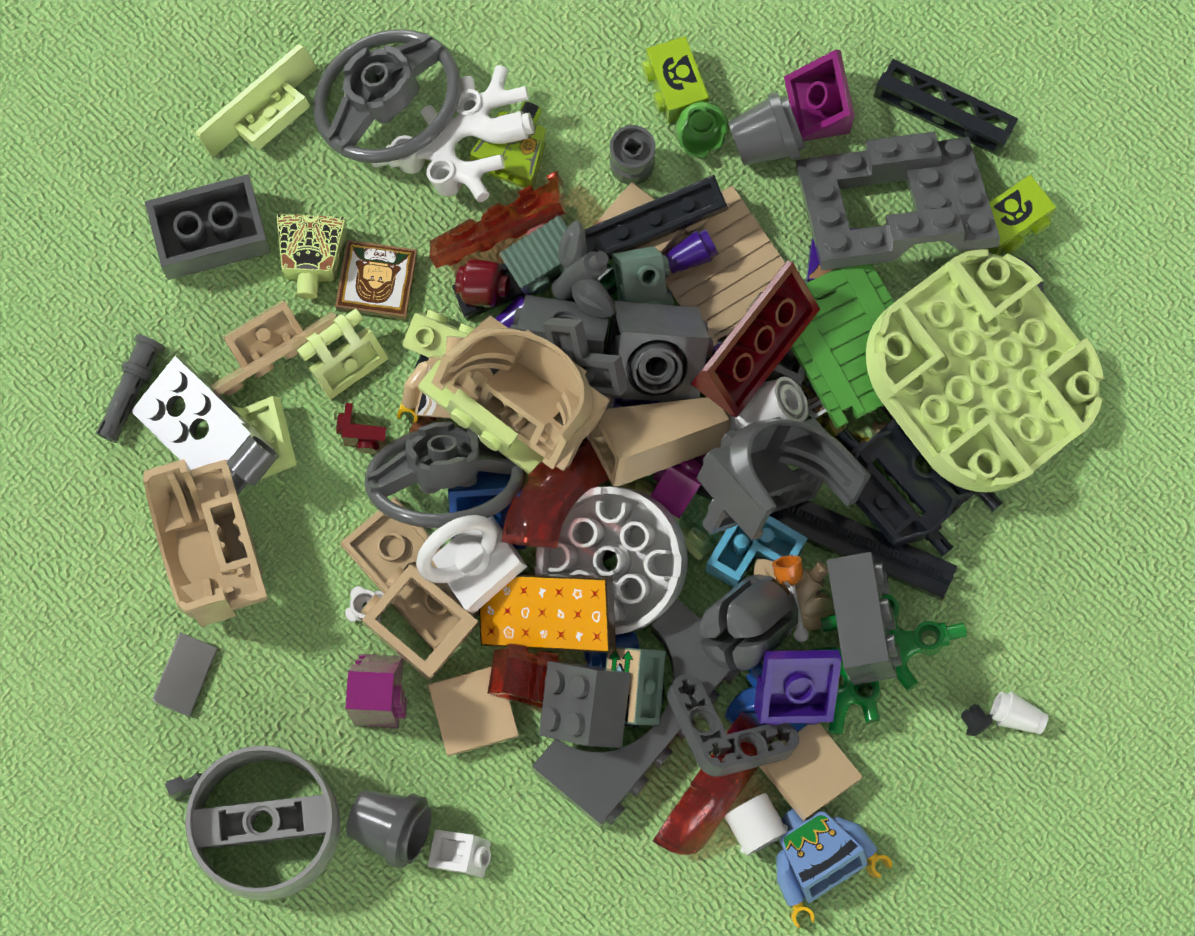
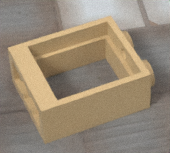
M410 564L405 570L399 567L385 583L390 588L381 598L374 595L361 611L366 615L362 619V624L430 681L477 626L478 620L433 582L425 580L418 570ZM410 580L415 582L459 620L425 661L377 621L379 616Z

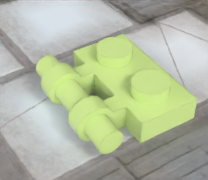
M356 308L345 316L340 314L333 319L334 324L320 334L315 332L306 338L307 343L297 349V352L304 361L315 354L319 357L320 360L309 367V370L330 400L389 359L369 328L366 327L358 334L354 331L353 327L364 320ZM343 335L346 342L330 353L326 346Z

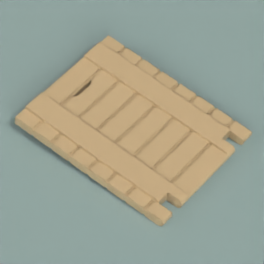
M733 185L722 191L729 210L686 227L671 248L673 249L687 238L688 234L699 229L697 231L699 233L706 229L719 254L711 258L712 262L678 271L675 274L670 269V276L665 278L666 287L671 291L672 297L678 306L699 307L703 321L708 323V336L713 337V346L722 339L727 338L745 315L749 305L760 292H763L785 264V261L753 214H751Z

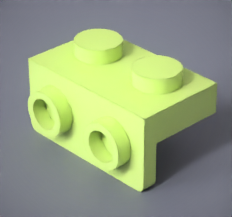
M428 309L427 314H414L404 338L403 347L426 357L443 356L446 353L447 336L466 337L475 327L461 323L458 328L446 323L448 316Z
M271 396L244 408L232 406L276 449L275 451L279 455L278 459L261 479L297 465L281 398Z

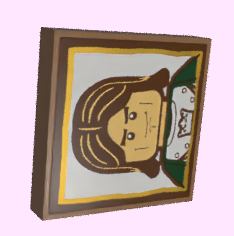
M347 240L335 305L336 310L351 312L356 308L360 314L406 320L418 255L417 250Z

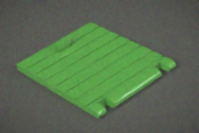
M873 264L836 268L806 283L820 310L791 347L837 429L848 424L843 411L849 408L855 418L858 419L884 406L877 396L868 375L866 346L869 333L875 321L894 301L883 285Z

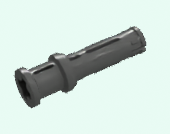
M136 334L134 338L136 344L128 361H124L121 366V371L123 372L121 381L95 433L101 438L114 443L118 441L121 430L127 421L140 389L153 376L151 370L158 354L163 353L166 348L161 343L140 334Z

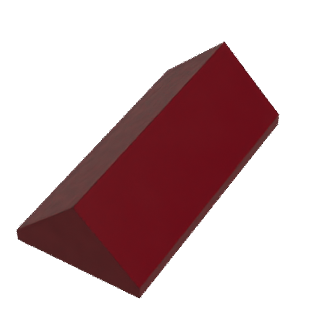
M786 261L691 382L695 388L733 417L737 418L820 310L793 262Z

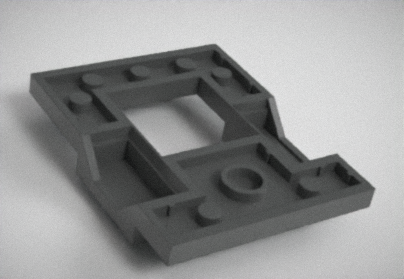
M935 131L866 140L865 151L796 160V172L821 270L895 261L914 244L945 241L961 252L999 247L1000 236L969 137L938 141ZM907 181L915 209L914 212L886 215V225L850 230L840 189Z

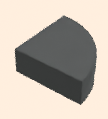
M195 773L194 776L185 780L181 776L166 781L165 786L169 796L174 800H178L190 795L202 773Z

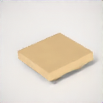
M499 665L428 684L447 757L519 737Z
M820 723L808 724L798 732L799 744L789 758L760 766L803 822L857 784L863 777Z

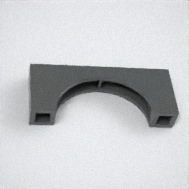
M676 599L669 609L652 624L651 633L660 641L667 652L672 667L673 682L680 675L688 674L696 677L703 684L712 704H714L720 697V694L716 692L724 681L731 684L741 671L738 668L732 671L719 667L706 655L701 644V640L705 637L699 635L701 618ZM682 689L679 691L681 694H686ZM688 693L687 695L691 699L692 694ZM668 702L665 711L660 717V724L654 725L635 742L612 751L587 752L570 747L555 739L533 764L532 771L601 828L605 822L612 825L625 810L621 803L630 793L636 797L649 781L645 776L653 765L660 768L673 753L669 746L677 737L684 740L685 736ZM692 720L693 725L695 727L697 723L694 720Z

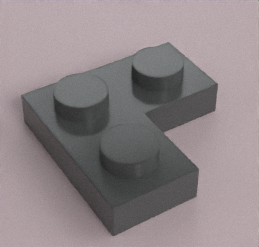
M551 317L543 324L547 340L560 348L577 365L587 371L585 377L592 388L601 394L619 396L628 389L621 356L589 353L582 320Z

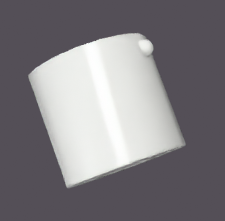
M766 793L747 801L724 816L741 846L740 852L745 853L746 856L767 847L788 832V826L783 824Z

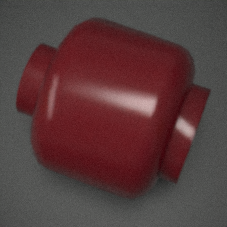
M470 259L465 266L459 267L455 280V292L460 294L465 304L494 308L500 302L501 297L506 298L508 296L510 277L504 276V270L500 263Z

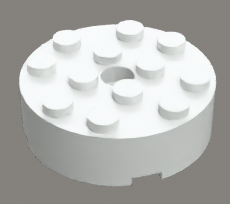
M595 487L572 495L552 511L542 526L536 543L535 573L613 576L615 635L636 631L654 623L678 598L687 574V547L677 521L656 499L630 488ZM608 550L615 552L618 559L616 569L608 571L603 564L604 554Z

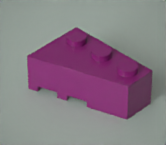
M359 654V659H356L355 664L350 667L347 678L345 709L354 726L399 728V719H406L407 697H405V691L402 690L404 659L401 656Z

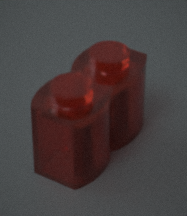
M512 643L507 644L506 649L494 650L487 694L542 708L548 661L560 662L558 661V655L548 652H537L534 655L528 653L529 647Z

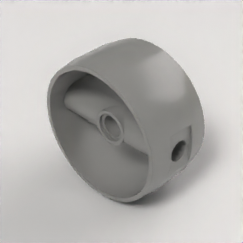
M251 746L226 754L209 766L201 775L192 790L187 805L185 819L186 837L192 856L200 869L221 888L236 896L250 900H276L303 890L313 883L326 869L338 844L340 834L339 807L330 785L320 771L307 759L293 751L280 747ZM260 761L284 762L304 770L319 783L324 794L204 809L215 787L227 775L240 767ZM262 814L271 815L273 819L271 828L263 833L255 831L254 821ZM325 835L319 852L301 873L284 883L264 888L244 887L224 880L213 869L204 852V849L251 843L268 844L277 840Z

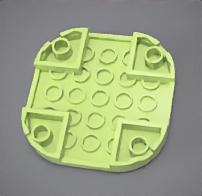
M989 249L972 250L954 257L895 301L875 321L869 333L866 346L868 375L883 405L939 475L956 486L976 492L1004 490L1033 474L1037 468L1090 427L1099 413L1103 398L1099 397V381L1104 379L1098 355L1088 338L1086 337L1079 341L1037 286L1043 280L1030 266L1010 254L1000 256L988 253Z

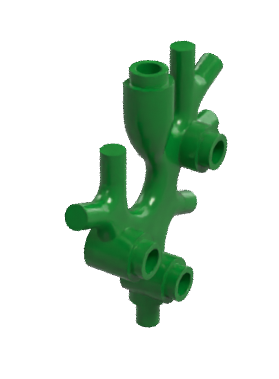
M886 594L884 598H888L890 608H893L896 629L890 630V634H894L896 643L899 644L902 665L896 666L897 679L906 691H910L919 684L907 666L910 657L919 652L926 656L936 655L943 647L950 645V640L967 637L964 622L946 626L945 622L936 623L934 621L920 623L915 631L903 630L897 624L900 617L899 604L893 596ZM835 615L820 618L823 632L838 629ZM927 636H932L936 641L928 645L923 642V639ZM822 647V648L812 649V650H839L840 655H841V657H842V653H841V649H840V648H836V647ZM842 660L840 675L844 678V684L837 690L833 722L829 723L828 729L829 733L838 735L843 734L845 717L849 706L852 704L862 707L866 724L880 721L876 704L881 696L879 681L853 685L844 669ZM868 687L872 690L871 695L861 696L859 694L860 690Z

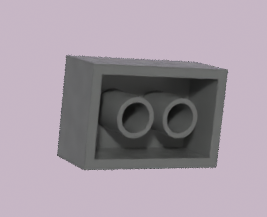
M249 174L144 201L160 264L167 280L271 253Z
M871 552L827 560L843 666L853 685L898 678L896 666L902 665L899 644L896 643L894 634H890V630L896 629L893 608H890L888 598H884V595L890 594V587L882 562L876 563Z

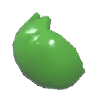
M702 101L687 106L681 112L676 122V134L680 146L688 155L701 159L706 158L710 151L722 148L725 136L729 130L728 117L717 104Z

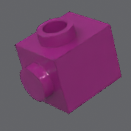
M693 458L656 472L653 479L659 483L651 497L660 502L672 515L680 519L701 485L697 479L702 468L701 464Z

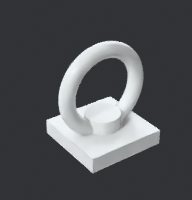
M480 515L463 516L441 526L424 542L418 552L416 561L417 570L425 580L433 583H448L464 609L471 614L479 610L527 567L494 517L486 518ZM455 536L448 544H446L439 552L436 553V551L440 548L441 545H443L447 540ZM432 560H433V562L435 563V565L437 566V568H434V567L432 566V564H431V561H432Z

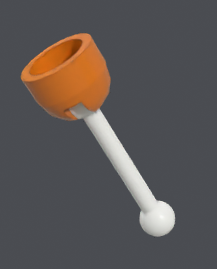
M796 555L783 556L773 561V572L776 580L780 584L788 586L789 595L792 593L798 607V623L794 632V638L799 642H804L808 639L809 633L803 627L795 587L803 577L801 557Z

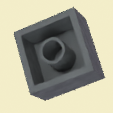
M548 661L539 736L585 746L622 748L631 673L586 664Z

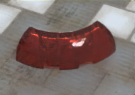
M589 440L581 442L571 464L564 471L558 467L551 469L541 461L527 476L529 481L523 488L520 496H515L511 503L504 524L501 542L557 549L561 528L573 505L588 490L610 480Z
M741 712L726 733L731 734L759 726L750 717ZM748 742L740 743L741 750L749 756L757 755V750L752 744ZM712 753L711 758H718L722 762L726 755L715 757ZM759 767L719 777L710 776L700 769L691 782V786L658 831L653 842L672 853L681 855L699 852L704 848Z

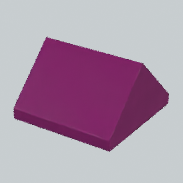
M836 49L784 76L789 103L803 141L850 134L855 114L841 50Z

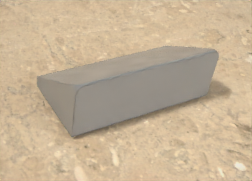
M180 632L152 701L158 706L190 717L217 648Z

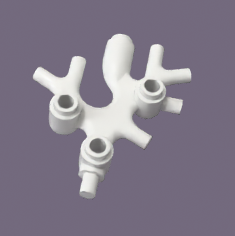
M500 65L495 67L491 83L483 93L475 91L473 77H462L461 94L456 108L458 115L450 120L440 135L426 147L412 155L395 161L372 163L373 167L376 168L389 164L391 168L399 167L404 173L415 174L423 168L425 159H428L432 162L427 167V177L440 195L453 196L459 192L461 185L465 184L478 202L487 200L490 194L482 183L481 177L486 172L505 168L502 154L475 161H463L456 156L455 147L462 138L467 136H474L489 143L505 144L528 139L530 134H534V124L530 113L523 114L522 111L497 118L489 117V112L494 108L529 100L527 86L504 90L509 70ZM428 105L421 110V114L429 126L438 113L432 105ZM408 135L399 136L391 145H387L386 148L404 143L412 139V137Z

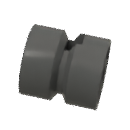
M627 125L615 132L610 141V170L619 182L629 185L631 182L636 185L645 182L654 170L655 140L646 128L638 125Z

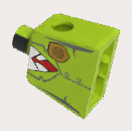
M524 101L519 111H522L523 114L530 113L534 124V134H530L528 139L505 144L489 143L479 139L470 153V161L502 154L505 168L486 173L532 192L546 145V129L536 124L542 112L541 108L531 102ZM500 111L495 118L511 113Z

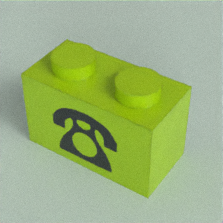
M686 36L646 48L645 62L641 63L643 74L647 83L653 82L656 93H653L656 109L659 114L664 112L668 123L677 121L681 112L687 106L695 102H709L707 91Z
M1028 175L989 202L1000 236L999 247L988 248L989 251L997 255L1003 251L1010 254L1024 243L1023 237L1032 231L1037 235L1052 223L1050 218L1056 206L1031 175Z

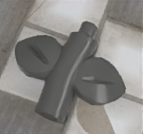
M576 220L570 224L560 240L558 250L559 261L566 269L554 281L552 292L558 300L571 301L574 299L579 309L585 314L598 318L610 317L616 314L615 305L604 286L597 279L607 269L608 255L603 251L587 253L584 227L579 220Z

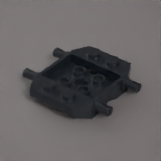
M895 419L867 442L864 440L860 443L848 427H845L835 436L871 474L855 504L893 546L925 539L943 557L954 546L939 531L942 528L941 523L973 495L978 496L991 512L1003 503L994 492H976L954 485L939 475L932 467L930 474L919 472L915 461L916 458L924 457ZM875 459L884 468L886 474L892 477L909 496L911 502L916 504L924 513L923 516L920 517L872 464Z

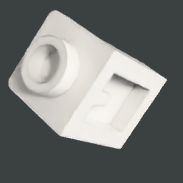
M435 829L428 867L483 878L491 860V842L475 835Z

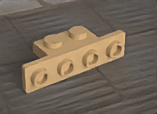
M284 300L278 302L222 336L240 368L210 386L219 395L224 393L225 396H229L237 392L244 386L243 380L253 374L256 378L265 375L275 367L273 362L283 356L289 359L298 355L297 349L307 342L306 338L315 332L320 334L334 324L333 319L338 316L330 312L302 329Z

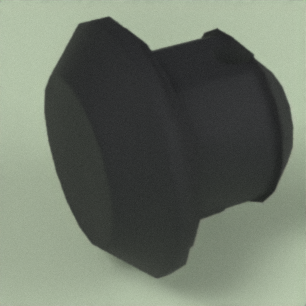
M973 704L969 710L966 709L961 713V719L968 727L966 734L969 736H977L993 723V714L986 715L977 704Z

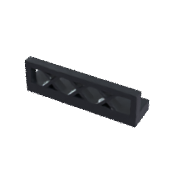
M892 59L886 72L882 73L874 93L875 98L958 138L969 137L971 144L998 157L1018 121L1017 117L895 59ZM896 71L908 77L910 84L893 77L894 72ZM933 89L940 93L942 100L924 91ZM965 104L971 107L973 115L956 107V105ZM996 119L1007 124L1004 130L987 121Z

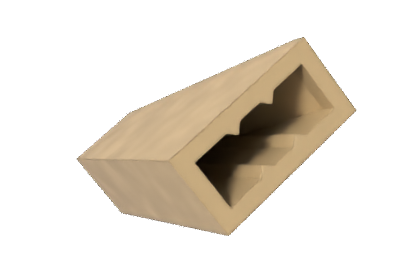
M708 397L605 409L598 425L589 433L588 439L613 487L701 456L716 447L720 448L721 439L730 429V417L725 410Z

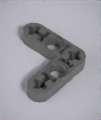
M688 674L678 676L668 690V702L702 771L710 776H724L785 760L791 756L799 744L798 732L788 723L781 725L767 724L727 734L703 684L694 676ZM682 689L686 694H681L679 691ZM688 693L692 694L691 699L687 695ZM695 718L703 719L709 725L710 731L701 732L697 730L692 720ZM775 737H777V739L779 740L777 742L771 743ZM748 742L752 744L757 750V755L749 756L741 750L740 743ZM713 752L715 757L726 756L720 762L718 758H711L710 754Z

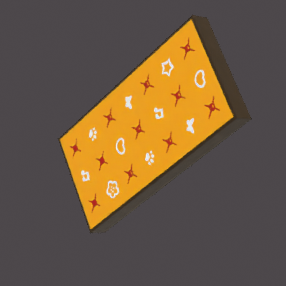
M518 574L479 609L481 646L603 653L616 651L613 576Z

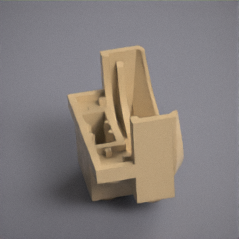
M492 316L486 318L462 341L443 355L432 380V384L440 390L446 387L455 394L458 389H461L518 433L517 439L544 457L542 461L551 469L558 467L562 471L571 464L582 440L598 425L610 401L589 385L585 377L587 371L577 365L556 345L533 334L528 329L521 331L507 328ZM483 368H493L500 370L496 372L494 375H491Z
M185 459L146 470L143 476L146 498L178 610L190 618L194 617L198 624L203 627L236 617V609L269 600L262 579V567L244 506L238 497L230 467L227 465V459L190 469Z

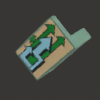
M616 647V651L607 653L606 668L631 673L625 716L626 724H660L665 651Z

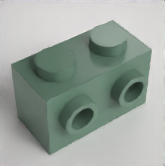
M654 246L612 254L618 301L674 306L671 291L666 288L665 278L670 276V267L666 256H663Z

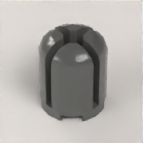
M761 574L748 576L704 612L699 627V635L705 637L701 640V644L706 655L719 667L732 671L737 668L740 671L752 669L764 659L765 651H774L790 636L793 628L797 625L798 607L792 593L788 596L782 587L772 582L775 578Z

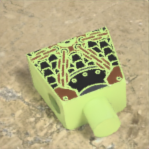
M277 214L281 266L284 277L288 280H297L296 296L304 299L317 298L319 281L332 282L336 279L348 231L345 217Z

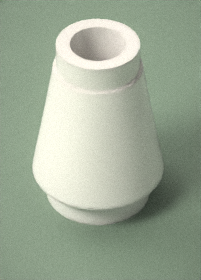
M1001 691L995 698L990 715L993 714L992 719L997 721L998 726L1039 735L1042 734L1048 722V714L1042 712L1012 691L1008 694Z

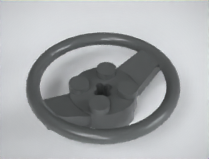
M394 29L363 37L342 50L330 62L318 82L313 101V114L318 132L334 151L346 158L359 162L383 163L412 155L437 138L452 119L461 94L459 68L451 52L440 41L426 33ZM394 43H405L397 47L387 45ZM382 45H384V48H385V49H375V50L369 51V50H371V49H373V48H376V47H379V46H382ZM438 61L441 62L447 77V92L439 113L427 128L412 139L393 147L367 149L355 146L374 119L381 124H385L393 120L395 115L404 110L419 92L420 87L416 77ZM343 70L345 78L343 82L344 87L342 88L345 95L341 100L332 124H330L327 114L328 96L335 79Z
M437 422L422 426L418 431L403 435L384 446L373 457L367 467L365 490L372 504L386 516L411 526L440 528L446 523L463 516L480 515L489 518L499 513L518 496L523 487L526 472L498 450L493 451L481 442L480 436L471 429L454 426L453 422ZM479 471L511 475L507 486L496 497L482 505L459 512L423 513L401 507L387 498L414 483L419 484V489L422 492L430 494L438 492L440 489L472 486L477 483Z

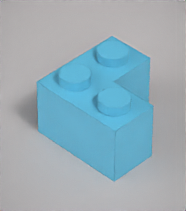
M771 516L768 517L762 528L764 531L762 536L751 540L741 527L737 525L726 530L707 561L705 572L734 588L743 580L754 560L768 559L774 561L788 555L800 556L808 538Z

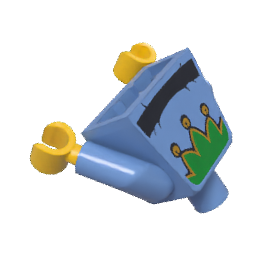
M794 809L788 811L782 818V822L788 826L789 832L779 839L782 850L776 856L777 883L787 905L793 908L790 917L793 924L798 928L800 926L796 921V915L799 911H807L812 923L815 918L812 910L803 905L802 901L804 898L808 904L864 867L867 868V872L872 877L882 878L875 869L877 860H881L887 869L892 868L891 859L876 853V845L857 823L840 817L831 818L825 812H818L803 822Z

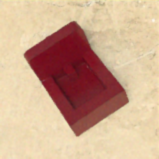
M346 403L344 413H338L336 433L341 434L344 446L357 447L356 450L362 453H378V449H382L388 444L389 435L387 427L354 424L356 414L353 403Z

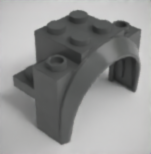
M779 416L773 419L757 421L741 429L730 430L721 439L720 448L716 447L705 455L703 459L704 464L697 479L713 500L708 506L709 511L702 525L711 535L739 525L750 539L754 540L762 536L764 532L762 528L771 513L814 499L823 482L831 488L846 506L856 503L871 474L815 418L799 422L782 420ZM787 464L794 465L799 468L792 471Z

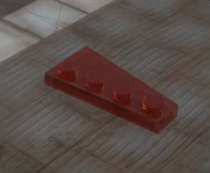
M558 171L546 176L549 183L534 190L530 185L519 191L520 197L513 203L504 206L499 202L488 208V211L482 215L480 221L475 223L473 219H468L430 240V259L435 268L437 269L444 265H455L467 255L477 251H488L498 242L508 238H519L526 234L529 229L541 224L544 225L556 216L565 215L564 186Z

